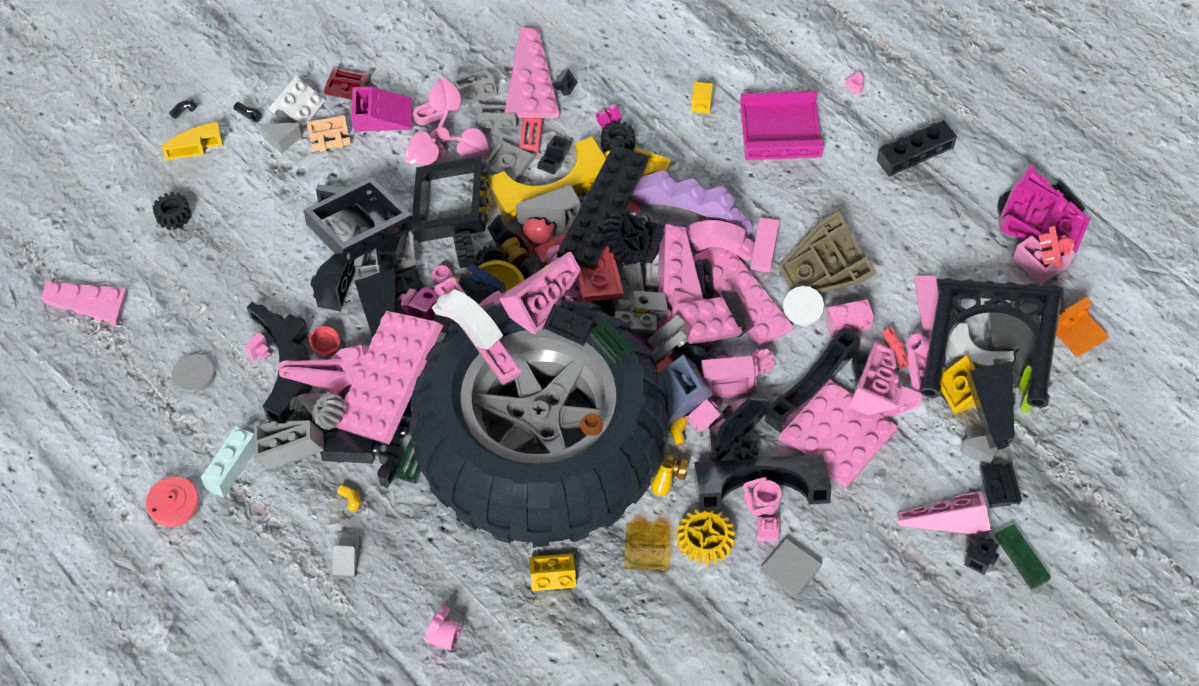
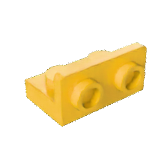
M573 554L529 557L532 591L576 587Z

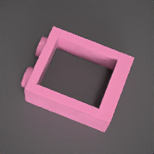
M752 356L702 360L700 374L712 393V396L708 399L752 395L753 387H756V376H758L757 364H753Z

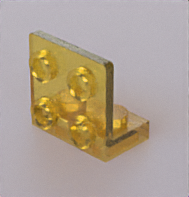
M627 523L624 569L669 571L670 525L662 523Z

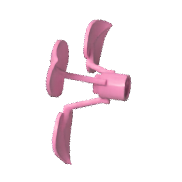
M439 78L431 88L428 100L430 106L435 111H444V115L438 124V128L431 132V137L427 132H419L410 139L406 148L405 162L419 165L433 163L439 154L438 146L434 142L440 144L446 140L460 141L456 149L459 155L465 159L488 156L490 152L485 135L476 128L466 129L460 138L449 136V130L443 127L448 110H457L460 106L461 97L457 88L450 81Z

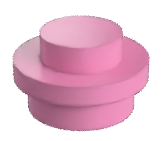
M444 265L437 266L432 272V279L436 284H440L452 277L451 270Z

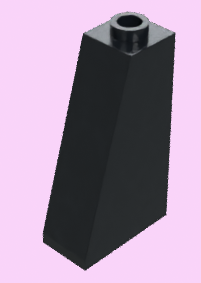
M394 269L354 281L372 338L376 334L385 312L397 313L396 276Z
M1011 361L971 370L966 377L990 449L995 447L997 449L1007 448L1015 437Z

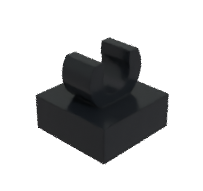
M563 69L552 85L555 90H560L564 96H568L578 82L569 69Z

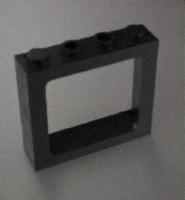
M483 156L416 167L412 211L413 230L411 232L418 242L453 237V233L469 230L470 234L485 231L486 223L488 222L486 210L489 206L487 191L490 190L488 175L491 173L489 163H486ZM474 173L471 212L469 214L427 221L430 180Z

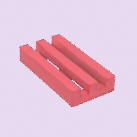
M523 118L519 148L527 150V152L535 150V153H539L542 130L541 118ZM527 122L530 123L528 145L525 144ZM538 123L535 145H532L534 125Z

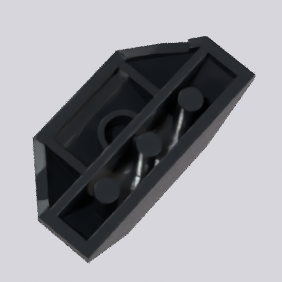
M748 397L737 400L732 406L728 405L725 408L722 416L719 419H715L709 425L710 461L722 460L732 450L733 442L738 443L739 436L743 438L766 415V409L770 406L769 400Z

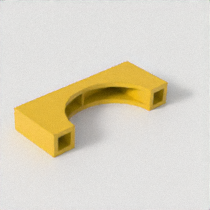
M593 137L575 143L577 162L571 172L557 182L543 186H528L512 180L504 171L488 177L490 184L488 192L500 213L504 216L515 217L517 220L516 204L538 197L541 194L555 191L560 187L571 185L577 196L588 193L606 160Z

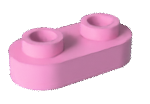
M429 102L416 107L413 111L414 121L419 125H427L442 119L444 111H435Z

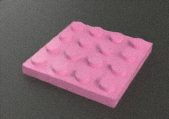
M830 380L781 432L779 440L801 456L823 454L828 475L847 488L897 432L898 426L879 413L866 415L850 408L849 404L853 395Z

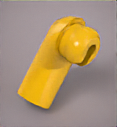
M684 416L670 425V431L676 446L685 443L682 432L687 425V420Z
M341 484L337 494L348 499V510L358 511L359 506L362 504L359 492Z

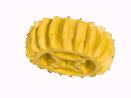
M695 509L693 515L687 513L686 519H681V526L677 527L676 541L678 542V548L683 549L682 555H689L688 560L690 562L697 559V565L701 561H705L706 566L709 565V561L716 565L718 558L724 561L726 555H730L731 548L735 545L734 526L729 524L728 517L722 519V512L716 515L715 510L699 513ZM712 526L715 527V528H717V529L721 532L722 535H720L719 532L715 531V530L712 528ZM708 531V538H705V542L703 543V536H706V533ZM690 539H692V541L696 542V543L699 545V547L695 546V545L690 541Z

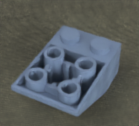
M684 355L668 365L660 374L668 395V426L712 396L710 389L694 362Z

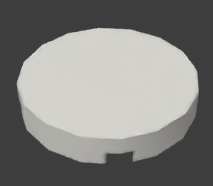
M800 286L792 289L784 298L783 310L785 317L792 324L802 327L813 325L819 321L824 310L822 296L811 287Z

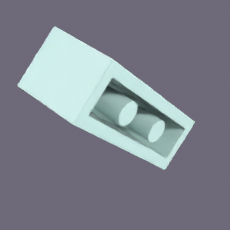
M235 426L201 476L206 490L225 497L254 453V434Z

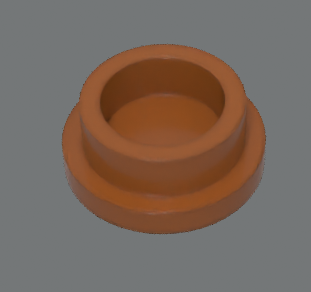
M590 413L582 418L580 427L586 435L594 436L602 431L603 421L598 415Z

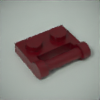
M334 66L324 87V94L352 100L353 87H366L370 82L371 74L341 70L340 67Z

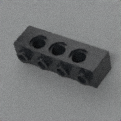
M945 120L933 123L929 127L917 130L909 136L901 137L891 144L883 145L878 150L877 162L890 177L953 149L957 135Z

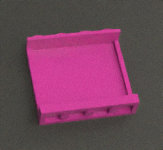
M817 91L741 94L740 113L745 160L822 158L824 143L820 136L816 104Z

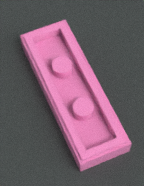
M759 218L750 270L770 273L779 220Z
M915 276L914 281L922 331H932L938 299L936 276Z

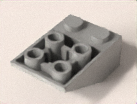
M571 185L560 187L555 191L544 193L538 197L516 204L517 222L523 230V225L527 219H544L547 226L552 223L554 224L555 232H565L569 230L580 209V201Z

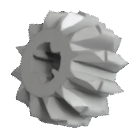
M327 392L322 394L313 406L314 410L311 413L313 416L312 421L324 429L330 430L335 428L337 423L341 422L342 416L345 415V400L335 393Z

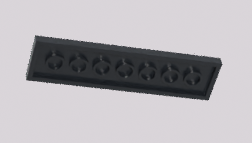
M615 144L613 145L557 251V258L571 252L578 265L592 270L596 269L607 247L605 246L606 240L602 238L605 235L603 232L605 228L604 223L608 220L607 218L616 212L625 211L649 164L650 156Z

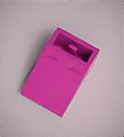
M353 87L352 122L354 132L412 130V98L375 87Z

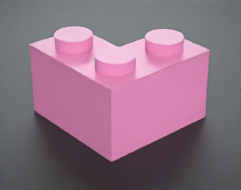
M1030 236L1017 245L1013 260L1041 286L1069 267L1075 252L1070 250L1069 255H1064L1061 252L1063 267L1057 268L1056 263L1044 265L1042 251L1052 250L1053 248L1052 246L1047 249L1041 248V244L1033 236Z

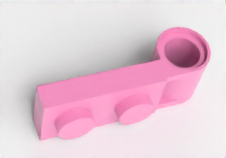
M918 333L913 334L907 342L908 369L911 376L910 385L912 390L919 392L920 383L924 378L930 344L929 339Z

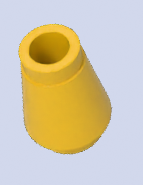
M667 462L661 463L651 482V491L654 494L667 496L668 492L671 491L672 464Z

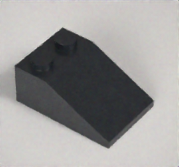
M334 254L318 268L316 275L312 276L310 284L313 287V297L316 299L317 307L341 312L356 273L354 260L345 264Z

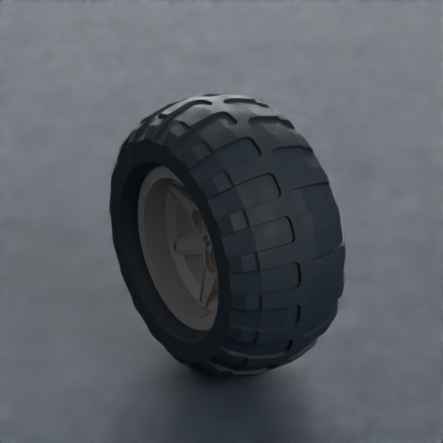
M564 295L561 298L562 303L574 308L572 312L578 315L581 312L593 316L592 321L597 323L596 328L592 327L584 346L544 328L536 334H532L509 318L502 303L495 305L492 302L481 306L503 334L499 340L521 370L522 375L504 385L498 380L457 322L447 329L444 339L437 346H433L425 358L427 363L421 377H418L411 396L410 432L419 469L427 479L433 494L447 508L451 507L456 512V516L468 527L474 530L477 528L491 533L496 540L510 544L516 540L532 542L535 547L549 546V542L567 539L576 542L587 538L590 532L600 527L606 526L608 528L616 523L623 516L628 506L632 503L636 504L651 485L652 476L661 466L664 459L668 437L669 411L667 389L660 373L657 372V364L645 343H640L635 338L630 326L623 320L603 313L600 306L588 301L578 303L566 300ZM542 381L551 382L544 390L538 384V382ZM517 386L519 398L499 396ZM576 389L589 398L594 409L565 406L569 394ZM590 413L596 414L602 419L603 429L599 434L594 436L587 435L573 446L565 447L561 430L572 429L582 431L580 427L581 420ZM484 421L509 422L512 428L497 443L488 435ZM536 439L539 446L547 450L548 454H525L518 451L521 447Z

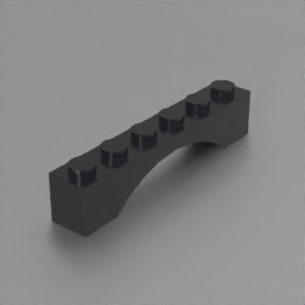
M844 327L830 342L809 372L790 390L779 395L766 409L764 422L781 433L815 395L858 352L861 339Z

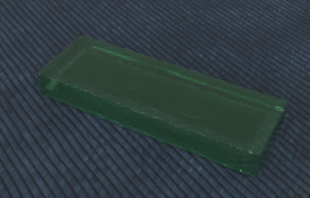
M1014 524L995 533L994 537L1031 590L1050 581L1051 576Z

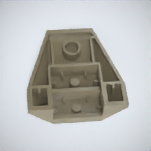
M839 211L822 220L778 266L791 290L796 287L806 286L817 290L819 293L857 285L877 274Z

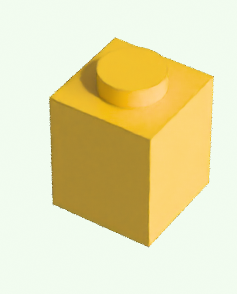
M694 82L691 112L710 113L712 83Z

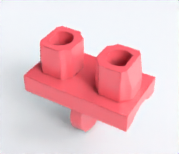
M1052 226L1049 227L1050 233L1039 235L1041 248L1051 246L1053 248L1052 250L1042 251L1044 265L1056 263L1057 268L1063 267L1061 252L1064 255H1069L1070 250L1075 247V244L1066 235L1061 236V240H1058L1056 228Z

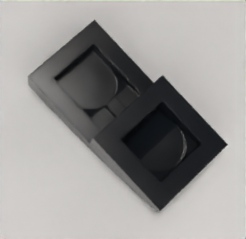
M554 135L546 147L545 154L539 160L537 169L555 175L567 156L572 141Z

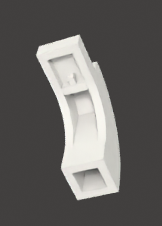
M453 289L449 294L442 295L438 298L437 303L431 307L435 314L449 317L457 322L466 331L476 347L488 350L503 336L491 317L474 300L458 290Z
M960 323L950 336L947 351L955 363L966 355L970 357L976 369L1008 361L1013 363V351H985L978 348L970 339L968 323Z

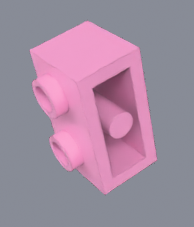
M868 299L828 307L826 323L831 337H835L844 327L852 333L871 329L874 315Z

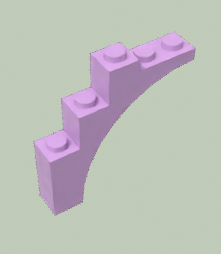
M665 170L643 176L631 197V200L635 201L638 207L645 205L674 206L690 210L711 220L732 223L745 229V236L748 238L754 228V224L733 204L735 198L724 186L706 191L694 178L677 183Z

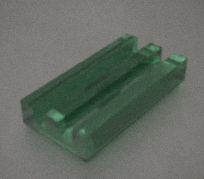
M607 319L592 328L589 335L615 365L619 363L620 359L624 360L626 355L633 354V348ZM605 327L609 331V333L624 348L623 351L617 346L614 340L602 328Z
M410 439L396 472V478L416 484L421 474L418 465L413 477H409L416 462L415 451L405 475H402L414 448L412 439Z

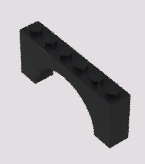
M823 454L694 462V480L700 511L721 510L722 502L730 492L744 486L746 482L763 477L776 484L798 491L806 498L809 505L831 503V483Z

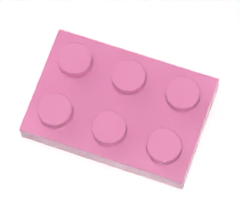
M723 297L677 304L674 307L676 314L680 315L692 329L687 336L689 345L736 337L743 333L741 327L737 326Z

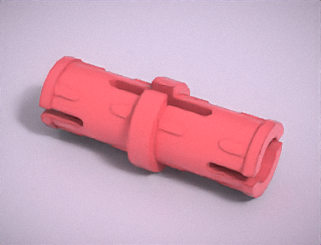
M888 328L884 330L882 335L889 348L894 350L899 368L903 369V365L905 368L908 367L909 362L908 355L904 349L905 345L903 342H900L895 329L890 328L889 330Z

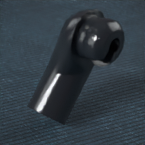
M189 98L177 103L169 111V115L176 119L186 108L193 112L198 107V104L194 102V99Z
M240 102L234 104L233 109L246 118L251 119L252 122L256 123L261 120L262 114L258 109L247 107Z

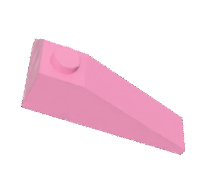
M568 252L513 287L499 300L509 318L532 334H536L543 328L553 304L560 306L562 303L561 298L566 290L570 289L581 270L572 253Z
M874 342L850 401V408L866 415L896 409L901 396V389L898 388L897 384L899 377L895 372L896 360L893 349Z
M982 491L954 496V501L943 503L942 500L937 501L932 508L927 509V507L921 506L897 513L898 523L901 526L965 534L973 533L975 535L984 534L986 531L991 530Z

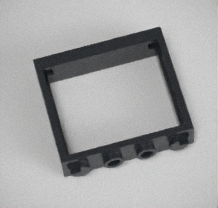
M373 177L304 209L306 225L345 264L413 230L412 214ZM372 195L395 216L345 242L322 221Z

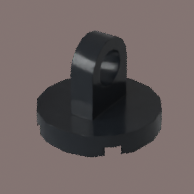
M683 344L681 347L676 345L675 351L683 352L684 356L696 363L700 373L702 360H706V356L716 357L717 352L714 348L693 344Z

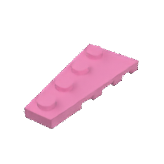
M46 281L41 299L43 303L64 310L70 309L77 314L92 316L95 320L101 322L104 320L110 322L111 325L118 326L127 291L125 288Z

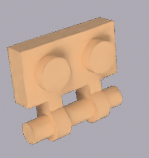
M345 115L307 122L310 141L318 140L319 142L311 144L312 151L320 150V152H324L329 148L337 147L340 149L343 146L351 145L349 137L341 138V136L349 135ZM333 137L336 138V140H330V141H325V142H324V139L333 138Z

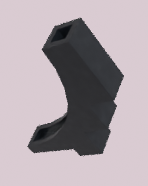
M317 185L318 203L349 187ZM373 195L343 209L359 217L370 228L393 218V214ZM408 233L376 248L379 266L398 267Z
M254 302L247 306L250 319L261 325L278 347L279 363L282 361L311 360L309 350L301 344L309 334L307 323L303 318L289 314L284 319L280 314H274L265 306L257 305ZM278 370L277 380L271 394L263 404V408L267 417L279 424H284L294 412V410H290L292 398L300 394L309 393L313 387L309 384L283 378L279 374L280 370Z
M411 398L390 444L347 431L323 432L324 451L320 452L322 461L373 464L374 456L378 455V445L401 446L402 438H406V428H410Z

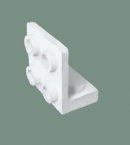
M296 75L268 109L273 114L278 109L283 110L304 127L322 106L325 99Z

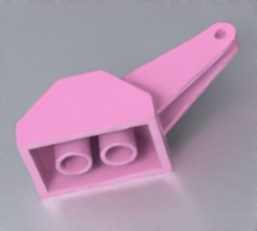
M358 345L340 349L329 360L282 361L278 364L279 374L283 378L326 389L328 392L335 393L344 399L353 384L354 377L358 373L363 357L369 347Z

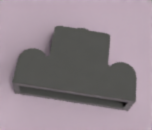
M1010 301L1012 307L1015 308V301ZM1024 303L1020 306V310L1024 313L1037 309L1035 304ZM990 313L984 330V340L988 341V351H1013L1012 370L1015 374L1022 376L1027 366L1032 367L1036 339L1032 330L1027 324L1014 316L1003 313ZM1040 317L1033 319L1038 328H1040Z

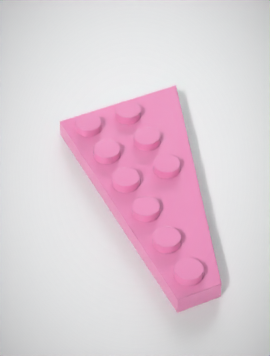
M521 28L519 31L504 113H515L518 118H558L559 116L539 28Z

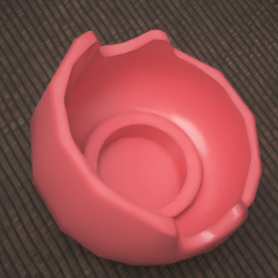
M527 219L523 225V232L526 237L536 244L548 242L556 230L553 223L547 226L544 219Z
M328 326L315 328L309 337L311 350L316 355L322 357L333 355L340 346L338 332Z

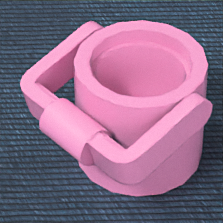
M766 477L744 484L745 494H743L746 507L750 509L753 516L770 517L778 512L782 496L779 485L767 480ZM755 487L752 496V493L749 491V488Z
M443 605L438 614L433 616L424 640L426 643L453 651L460 637L462 623L447 619L451 608Z

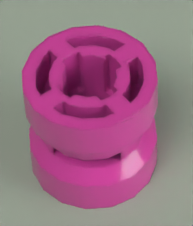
M612 104L605 111L597 112L596 119L601 128H605L607 123L611 125L612 121L615 124L617 121H622V115L617 106Z

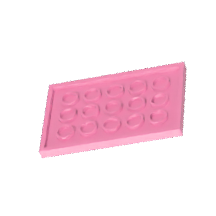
M386 311L381 318L376 334L372 338L371 345L363 357V362L354 377L353 384L345 397V415L342 416L341 422L337 423L336 428L390 444L412 396L416 380L421 376L427 363L425 358L430 349L435 345L443 325L431 320Z

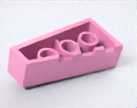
M665 224L664 235L659 242L657 293H666L667 298L676 290L703 298L685 227Z

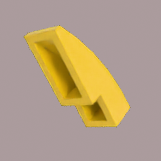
M214 122L192 128L161 145L165 160L203 155L204 148L222 146V134L219 123Z

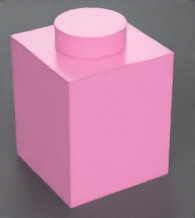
M706 399L684 417L698 433L703 432L721 414L717 411L718 406L712 400L708 401Z

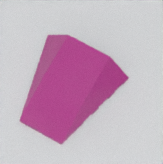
M1030 164L1010 192L998 220L1000 232L1025 240L1033 236L1040 243L1039 235L1050 233L1049 227L1055 226L1058 240L1063 235H1066L1068 239H1072L1075 244L1072 250L1077 253L1090 219L1072 202H1068L1059 190H1055L1048 184L1049 181L1044 176L1041 177L1036 173V169Z

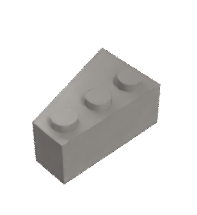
M287 421L284 424H278L277 422H271L270 424L254 422V459L268 470L324 451L323 432L311 421Z

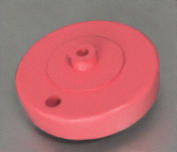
M177 476L167 477L158 481L152 486L146 497V508L154 522L165 527H176L187 523L197 513L200 505V497L194 484L186 478Z

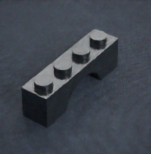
M497 215L487 229L495 243L499 245L513 237L518 239L520 247L524 248L528 253L527 257L517 267L522 273L524 280H526L545 266L515 217Z

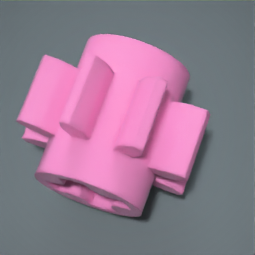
M756 349L750 355L752 356L753 364H757L758 374H763L764 372L769 374L775 368L773 366L775 364V357L768 349H762L761 351Z

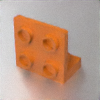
M1088 297L1065 309V312L1062 315L1059 314L1056 336L1076 357L1085 354L1106 341L1109 337L1089 315L1092 302Z

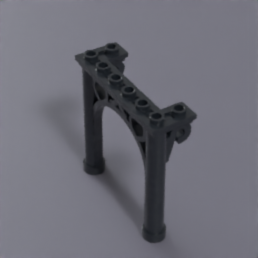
M937 279L939 293L924 378L919 388L922 396L928 398L940 396L949 339L953 330L961 322L974 315L1003 313L1023 321L1030 327L1035 336L1036 342L1027 404L1037 408L1047 407L1050 397L1048 388L1059 314L1062 315L1065 312L1064 287L1056 285L1038 286L1036 284L1022 285L1013 282H979L970 279ZM980 298H983V299H991V300H988V301H984V304L981 305V299H980ZM963 299H973L976 301V304L968 309L960 306ZM1005 300L1015 301V308ZM1024 303L1035 304L1037 309L1024 313L1020 310V306ZM955 308L959 314L953 318V309ZM1041 315L1040 328H1038L1033 319Z

